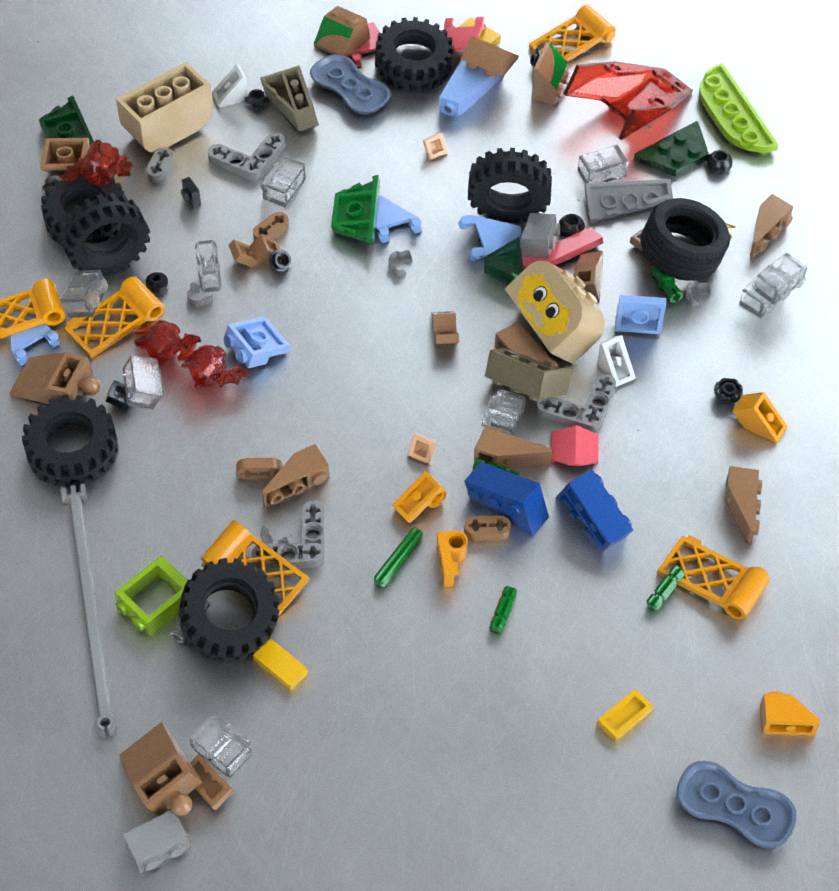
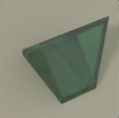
M518 237L488 254L484 260V273L508 286L524 270L520 238Z

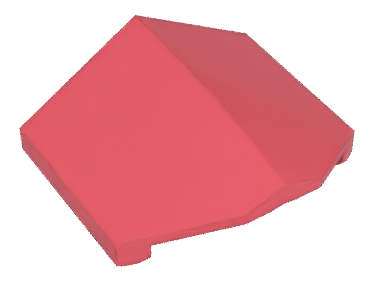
M577 425L551 432V449H553L551 462L557 461L569 466L598 464V434Z

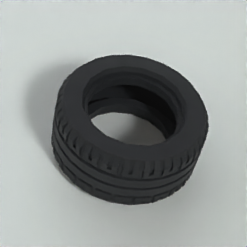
M672 198L656 205L644 226L640 238L641 247L647 260L656 269L673 278L686 281H695L711 276L717 270L730 245V235L724 220L710 207L698 201L685 198ZM672 233H678L686 237H689L699 246H693L688 243L682 242L681 240L673 236Z

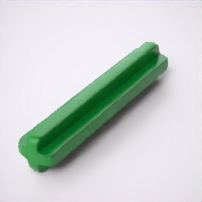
M416 527L411 528L374 576V583L380 587L387 585L423 538L421 530Z

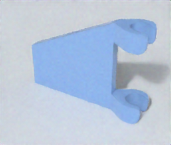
M379 196L375 230L381 243L389 241L388 228L409 222L414 234L422 232L420 227L421 219L385 197Z
M475 215L462 216L458 221L460 229H466L475 225L482 247L473 248L469 253L471 261L522 249L521 237L523 233L518 225Z
M17 310L10 316L17 318L22 311ZM28 313L24 320L28 321L37 317ZM45 323L10 335L12 354L20 366L25 365L28 360L24 348L45 337L52 348L60 345V341L57 339L58 334Z

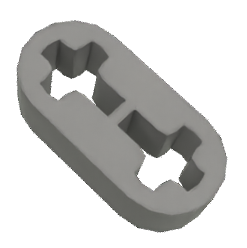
M163 147L154 152L146 169L147 178L150 182L158 184L167 178L174 163L172 150Z

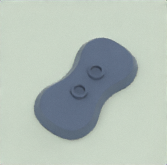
M343 55L324 57L310 69V76L317 85L339 94L346 105L355 113L362 115L374 113L382 108L391 97V92L387 85L362 74L355 63Z
M710 761L692 763L683 772L678 782L677 799L687 813L700 819L716 820L729 824L757 846L765 848L779 847L788 840L793 832L796 823V809L788 797L773 789L746 785L717 763Z

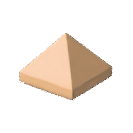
M442 132L422 140L429 160L448 153Z
M415 433L407 455L430 464L437 442Z

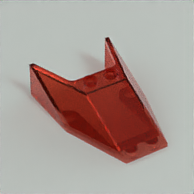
M610 61L576 65L563 94L569 97L599 100L605 103L611 112L620 115L625 122L618 137L622 140L673 109L690 96L694 90L665 68Z

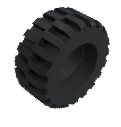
M227 558L219 559L218 564H214L212 561L206 563L203 570L197 569L193 573L191 580L186 582L181 595L178 617L180 618L181 631L186 633L185 639L190 645L193 643L196 645L195 650L202 655L203 652L209 654V659L215 661L217 657H222L223 662H231L232 658H237L240 661L246 659L250 653L253 655L270 639L279 617V596L274 593L276 589L274 583L266 580L268 575L263 570L259 573L255 571L256 565L250 562L247 566L241 564L242 559L234 558L233 563H227ZM222 590H232L242 594L248 599L253 608V616L250 623L238 630L218 628L209 621L205 614L204 608L207 598L213 593Z

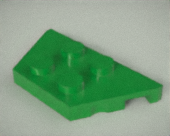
M379 175L372 176L373 181L361 185L359 182L349 189L335 193L331 222L333 232L368 243H374L380 190Z

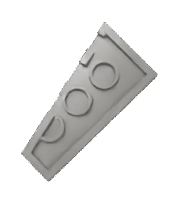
M670 179L585 183L584 187L589 224L651 208L673 198Z

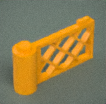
M585 4L579 8L575 16L530 42L529 49L535 53L537 46L546 42H550L552 45H563L562 50L557 51L569 64L571 59L599 42L607 43L612 41L616 35V27L589 4ZM576 24L579 30H570L568 27ZM555 35H564V39L552 38ZM567 35L578 36V40H566ZM581 36H589L592 38L589 41H580ZM565 46H577L573 51L565 50Z
M130 277L122 282L119 291L81 317L75 316L68 321L65 331L93 359L146 321L157 320L164 313L165 306L137 277ZM119 299L123 302L122 309L112 308V304ZM97 314H105L104 321H93ZM110 314H121L120 322L109 321ZM126 315H136L138 317L132 322H124ZM79 327H87L86 334H76L74 330ZM103 327L102 334H90L91 328ZM107 327L118 328V332L114 335H106ZM89 340H100L99 345L91 350L88 347Z
M40 279L33 285L32 289L0 299V308L9 307L4 314L0 313V339L44 323L49 326H55L65 319V312L56 286L50 279ZM31 299L26 306L19 304L22 300ZM15 309L22 311L17 318L10 316ZM28 313L37 317L28 321L24 320ZM6 321L13 322L11 327L2 328Z
M235 520L231 521L201 556L203 561L201 566L204 568V565L212 561L214 564H218L219 559L227 558V563H233L234 558L240 559L243 555L241 564L247 566L249 562H261L262 570L265 573V561L276 560L279 562L280 571L266 573L268 575L267 578L281 576L282 588L275 589L274 591L275 594L282 593L283 602L278 606L279 616L310 580L307 575L253 536L243 525ZM252 543L260 548L261 557L247 558L246 550ZM295 574L301 579L296 586L285 588L284 576Z
M690 535L687 538L681 536L657 569V575L664 578L666 575H669V571L666 570L669 565L680 564L685 575L680 582L676 583L677 585L723 607L732 618L744 620L770 582L767 571L761 567L747 568L702 546V541ZM684 545L692 549L694 554L681 557L680 549ZM710 558L715 561L716 565L703 568L701 559ZM696 560L699 569L686 571L684 563ZM732 569L739 573L736 577L725 579L723 570ZM718 571L721 580L708 582L706 573ZM701 575L704 583L693 584L689 581L688 577ZM724 586L725 593L721 598L713 594L710 588Z

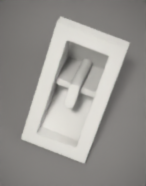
M238 64L233 67L212 91L213 98L220 108L244 102L245 97L248 96L247 80Z
M622 335L600 343L597 364L604 374L612 375L615 378L616 387L636 379Z

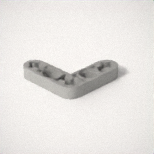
M277 132L269 134L251 156L221 144H214L208 149V158L213 165L249 180H258L284 151L285 137ZM262 154L270 155V157L264 159L259 156ZM233 160L241 161L239 164L230 163Z
M609 374L599 375L594 382L585 406L550 397L537 401L536 413L539 417L569 427L577 425L591 432H597L602 427L613 398L616 380ZM608 384L605 393L602 392V386ZM598 399L602 400L605 404L599 407L595 406L592 402ZM573 411L575 416L569 418L564 416L563 412ZM592 413L596 414L593 423L588 422L592 417Z
M310 501L302 507V543H266L265 545L280 556L288 551L294 553L295 557L287 561L296 568H317L321 566L324 562V508L322 504L317 501ZM311 511H316L315 522H311ZM310 530H316L320 533L317 538H309L306 534ZM258 546L253 548L252 558L261 557ZM299 552H302V559L299 558ZM312 552L316 553L315 558H310ZM276 560L265 561V569H280V564ZM261 562L253 563L257 568L262 569Z

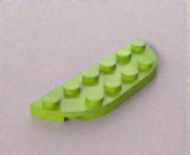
M719 63L708 69L700 82L699 98L722 135L729 143L748 151L761 154L778 151L779 144L724 63Z

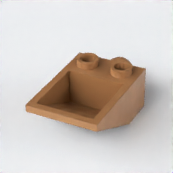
M63 352L29 357L9 393L11 396L50 405V399L54 398L56 402L63 401V396L68 395L69 400H75L76 396H82L83 392L87 395H95L100 391L101 384L97 378L92 377L93 373L87 357Z
M160 722L119 756L134 789L149 810L160 816L171 808L175 815L184 816L192 809V800L187 794L203 782L166 725Z

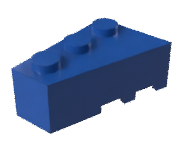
M480 462L464 480L468 495L472 500L497 515L507 517L511 524L532 537L549 518L540 483Z
M593 469L570 481L556 497L560 503L565 501L572 509L570 515L574 519L579 517L586 525L584 531L602 551L626 538L633 531L629 518L622 514L616 499L607 492L602 478L595 474Z

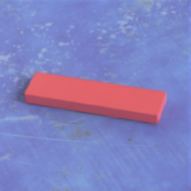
M589 227L556 242L555 249L551 250L549 258L524 257L518 260V267L525 270L530 264L541 260L548 261L556 266L602 244L603 236L592 227Z

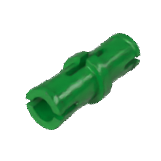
M652 266L650 271L658 281L659 288L665 291L672 303H676L674 296L680 301L683 293L675 284V278L660 272Z

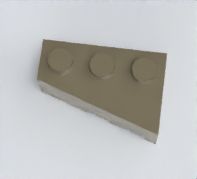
M300 65L260 77L265 95L298 131L319 125Z
M502 348L490 350L485 377L493 380V383L496 385L510 387L512 392L524 393L529 395L531 400L542 401L545 398L567 395L573 368L567 366L560 369L551 367L552 362L544 360V363L541 364L531 360L530 355Z

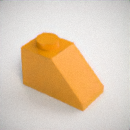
M764 392L742 395L732 410L745 429L773 443H777L788 427Z
M778 691L764 693L760 703L762 734L815 736L820 725V719L794 696L782 694Z

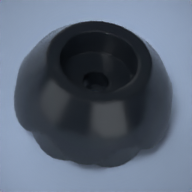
M724 150L713 151L706 159L707 167L716 174L727 173L733 165L730 154Z
M576 214L564 215L559 220L560 232L564 237L579 233L585 228L583 219Z
M722 378L719 382H716L714 394L720 402L734 404L742 397L743 387L737 379Z

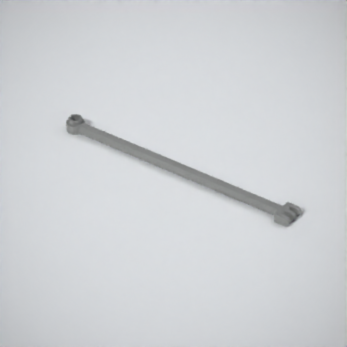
M80 483V492L76 491L75 484L70 485L71 493L67 494L66 486L60 488L63 504L69 503L98 712L95 728L97 734L101 738L106 739V730L101 724L110 722L107 726L110 738L117 733L118 728L115 718L111 715L81 502L88 500L85 483Z

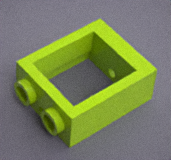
M161 555L114 592L117 601L115 605L124 616L128 614L132 618V623L139 631L144 630L149 636H152L179 614L181 595L188 580ZM160 577L176 594L148 616L131 598L156 578Z

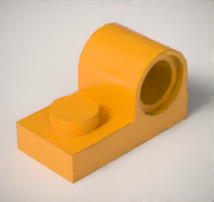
M425 471L392 506L407 522L411 523L427 506L430 508L439 506L446 498L447 491Z
M461 531L437 532L436 545L444 587L454 586V576H458L457 563L464 561L467 557L468 538Z

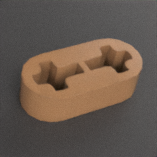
M276 212L260 222L253 229L254 241L260 236L259 234L273 240L280 237L289 229L288 216L283 212Z
M277 458L240 459L236 464V475L242 480H272L282 468V462Z
M502 515L472 516L465 521L464 534L471 541L505 540L510 535L511 530L510 520ZM497 525H501L503 530L499 531ZM472 526H477L478 531H473Z

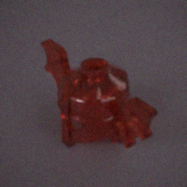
M95 140L94 144L90 145L84 158L80 157L76 164L67 166V171L60 177L63 181L75 180L83 172L91 184L106 186L116 174L118 177L130 176V168L133 167L131 161H127L128 157L126 154L120 157L117 147H112L110 143H102L101 140Z
M158 320L154 324L145 322L139 330L134 331L137 339L134 340L136 347H140V349L145 348L150 358L154 361V367L157 368L171 356H175L177 352L185 349L191 350L194 344L201 342L200 336L189 334L180 339L179 334L181 331L179 327L165 320Z
M187 333L184 334L183 340L177 343V348L180 350V354L177 356L178 361H184L181 367L185 369L188 367L190 375L195 382L194 387L198 390L201 387L211 386L215 381L218 382L220 387L228 383L239 385L242 379L250 377L249 372L240 366L226 370L227 364L224 358L226 353L220 346L202 345L195 350L197 340ZM199 372L205 376L203 378H199Z

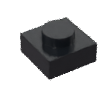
M190 177L182 179L183 189L181 190V195L186 202L189 201L193 208L200 206L199 189Z
M114 380L110 385L105 402L127 411L131 405L135 389Z

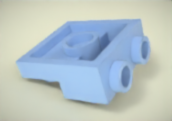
M620 295L615 316V331L661 334L666 309V298Z
M266 317L229 324L223 339L226 348H232L236 353L237 361L244 363L247 368L265 365L269 357L288 353L290 347Z

